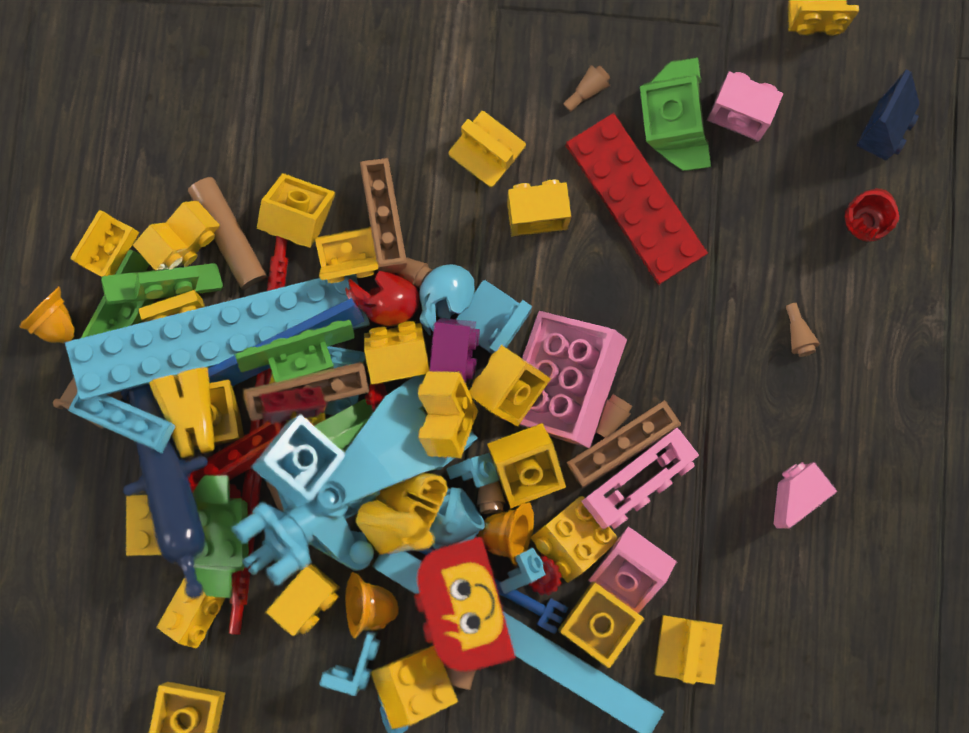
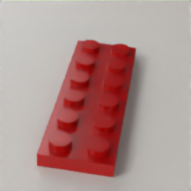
M614 113L566 142V147L658 285L708 254Z

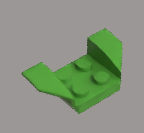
M698 58L672 61L650 83L640 86L646 142L682 171L711 167L709 144L705 138L699 91L701 77Z
M205 475L193 491V497L205 534V548L202 554L195 559V572L197 580L201 583L206 596L231 598V573L243 570V559L248 557V541L245 544L242 543L235 536L232 528L248 517L247 502L242 501L241 498H229V476Z

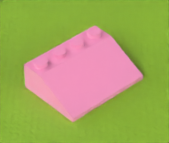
M539 311L522 358L550 377L551 380L519 425L530 428L543 423L549 436L590 448L627 339L615 329Z

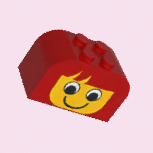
M482 536L446 546L428 554L418 569L417 584L419 593L415 594V600L419 613L425 611L428 622L423 624V629L427 642L433 641L436 653L442 662L457 671H473L516 658Z

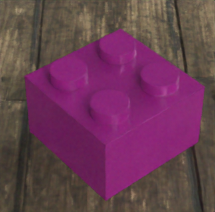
M441 318L434 323L430 372H460L465 384L473 378L477 369V358H472L473 349H476V346L478 347L480 340V329H475V321Z

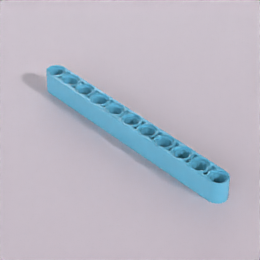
M406 551L393 554H379L373 564L375 569L413 593H419L417 574L422 563L421 560ZM503 612L515 656L639 733L653 732L664 713L662 709Z

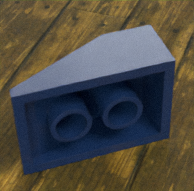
M906 69L882 95L856 145L886 161L893 154L898 155L906 143V139L903 138L906 130L910 131L919 115L915 114L920 103L911 71Z

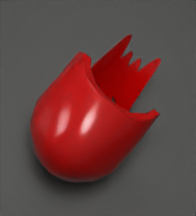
M874 188L859 194L850 202L845 211V222L848 230L856 238L865 242L881 240L896 227L899 220L898 207L894 197L887 190Z
M379 271L375 278L379 287L371 289L369 293L352 279L348 280L351 289L345 288L347 298H352L357 307L376 324L398 326V324L411 319L418 310L420 297L417 288L410 281L398 275Z

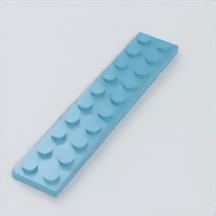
M356 274L344 276L345 280L337 283H328L327 280L317 278L65 342L80 400L85 401L149 384L153 379L168 375L178 376V373L203 367L210 368L248 347H253L348 300L345 288L351 289L348 282L349 279L358 284ZM360 308L359 310L363 314L365 322L354 326L353 330L370 325L367 315Z

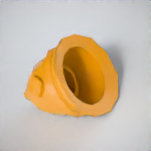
M56 288L21 322L19 328L26 329L30 334L34 333L47 342L65 343L71 341L74 337L75 329L70 314L64 305L65 301L61 298V288Z
M529 502L522 503L516 510L500 512L487 517L484 521V529L478 533V537L482 536L483 543L489 552L498 556L509 557L515 566L518 564L515 557L527 551L534 529V512Z
M355 572L351 573L345 595L346 613L350 633L353 638H356L363 630L369 631L371 629V631L385 628L387 624L395 620L399 608L394 595L390 591L380 586L371 585V583H365L360 575Z

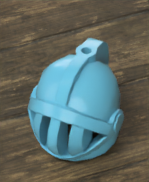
M448 488L439 511L429 529L434 538L432 546L436 550L474 539L478 532L485 527L481 514L463 489Z

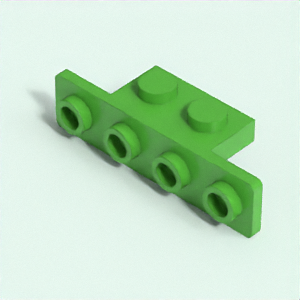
M130 249L115 275L146 271L149 263L142 255ZM103 296L81 338L142 323L143 320L141 319L139 308L151 305L155 299L107 304L105 296Z
M215 263L108 275L101 278L107 304L173 297L195 290L197 293L221 291L223 287L218 266Z
M351 320L335 321L326 327L316 330H305L293 337L278 338L269 344L259 347H248L242 352L236 353V361L241 372L270 364L275 382L333 369L334 366L327 347L354 339Z
M363 399L316 424L314 427L344 453L349 448V443L354 441L374 412L372 411V406L367 405L366 400Z

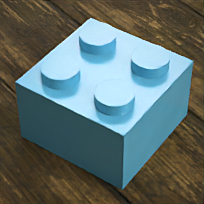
M299 415L286 423L253 464L252 468L298 507L310 502L346 454L305 418Z

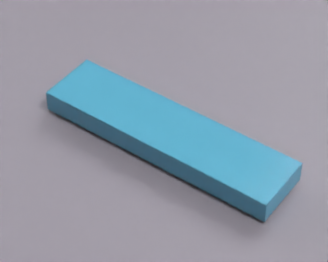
M77 392L68 409L69 412L160 453L163 452L176 427L166 420L108 395L81 401Z

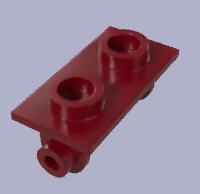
M320 386L260 394L264 408L262 409L263 421H269L270 424L291 420V412L296 411V417L301 415L303 418H317L319 414L325 413L324 407H327Z

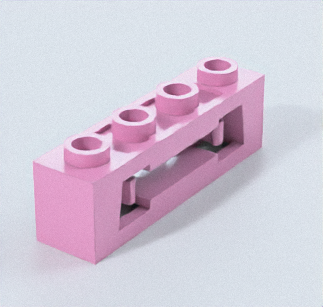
M677 427L581 502L602 529L610 525L615 529L628 519L625 514L629 510L634 508L638 511L650 502V499L647 497L655 490L660 494L673 484L670 478L676 473L683 476L695 466L692 461L699 454ZM665 447L666 452L658 457L656 453ZM655 459L661 467H664L671 461L674 463L669 469L665 468L658 472L625 499L618 490L607 498L603 496L610 489L614 488L616 490ZM624 499L625 503L616 509L614 506Z

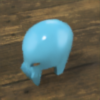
M453 264L439 266L425 277L420 286L419 297L422 313L419 319L428 335H431V330L434 332L436 313L439 318L449 319L455 313L460 314L464 309L469 308L475 291L474 279L470 272L461 266Z

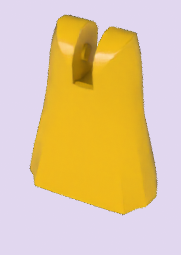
M195 368L180 372L178 376L168 375L150 381L149 385L165 420L176 426L172 433V438L182 459L194 456L195 454L191 438L193 433L196 435L201 453L213 451L214 431L211 417L208 368Z
M423 473L380 490V494L375 499L395 511L418 515L423 520L422 527L430 529L448 488L445 479L441 476Z
M378 500L367 502L358 510L356 523L380 555L406 550H422L430 547L433 543L432 533L428 527H422L423 520L416 514L395 511Z

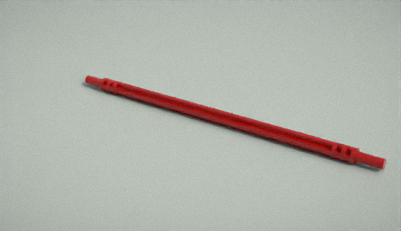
M276 236L274 256H271L267 291L285 287L288 258L285 257L288 240ZM271 368L257 374L255 387L270 383L272 377ZM263 418L251 420L250 432L267 422L263 421ZM253 468L245 471L242 501L247 502L248 517L253 514V509L259 505L262 476ZM255 535L248 540V556L253 553ZM252 564L248 568L244 566L243 570L233 572L231 584L232 597L229 600V603L232 604L229 634H241L244 605H247L251 574L248 570L251 569Z

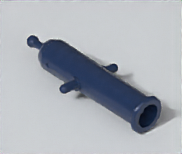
M149 384L121 391L123 400L127 401L129 405L165 420ZM172 435L162 453L136 442L143 475L140 476V480L126 485L123 493L126 496H133L143 491L147 493L159 550L167 561L175 564L178 563L181 566L186 581L185 593L187 597L196 599L203 593V587L197 580L194 563L195 559L202 554L205 548V534L188 477L191 476V472L206 467L208 461L205 457L199 456L186 462L180 456Z

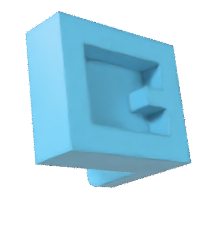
M490 453L467 459L446 468L450 479L462 476L463 481L473 478L476 487H482L499 480Z
M534 548L515 557L519 567L508 572L509 579L499 583L504 594L546 575L542 560L536 554Z

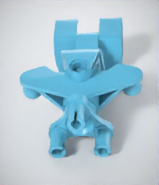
M425 374L414 376L384 397L345 452L346 456L310 502L297 507L277 490L283 507L282 512L265 503H261L253 509V514L232 528L235 536L244 544L262 529L265 531V540L262 542L263 546L243 559V564L246 568L257 561L248 570L252 575H256L258 571L272 560H279L266 570L273 583L279 586L282 581L296 570H303L311 563L307 547L309 544L353 570H362L369 565L373 557L371 544L367 542L363 532L351 531L345 519L357 514L363 504L373 501L380 494V490L432 470H441L455 459L452 457L428 456L419 441V430L424 425L427 414L424 412L425 408L418 397V389L420 384L423 383ZM472 430L464 451L478 439Z

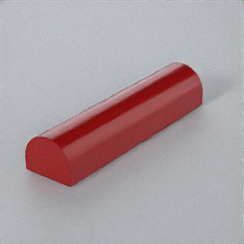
M281 421L272 424L267 422L207 458L208 463L206 467L191 472V476L188 477L192 493L205 475L229 476L230 481L252 468L253 464L287 422Z

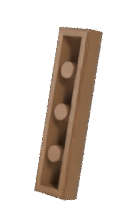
M389 159L360 162L374 250L378 262V271L396 273L407 267V260Z
M207 177L191 185L188 192L192 200L199 201L220 225L213 233L215 235L214 240L241 290L243 291L267 278L263 267L214 178Z
M358 362L245 389L244 397L250 419L253 421L263 418L262 409L264 408L260 394L320 386L326 402L367 393L369 390L364 364Z
M664 400L568 461L567 466L578 484L584 488L668 435L677 427L679 428L681 423Z

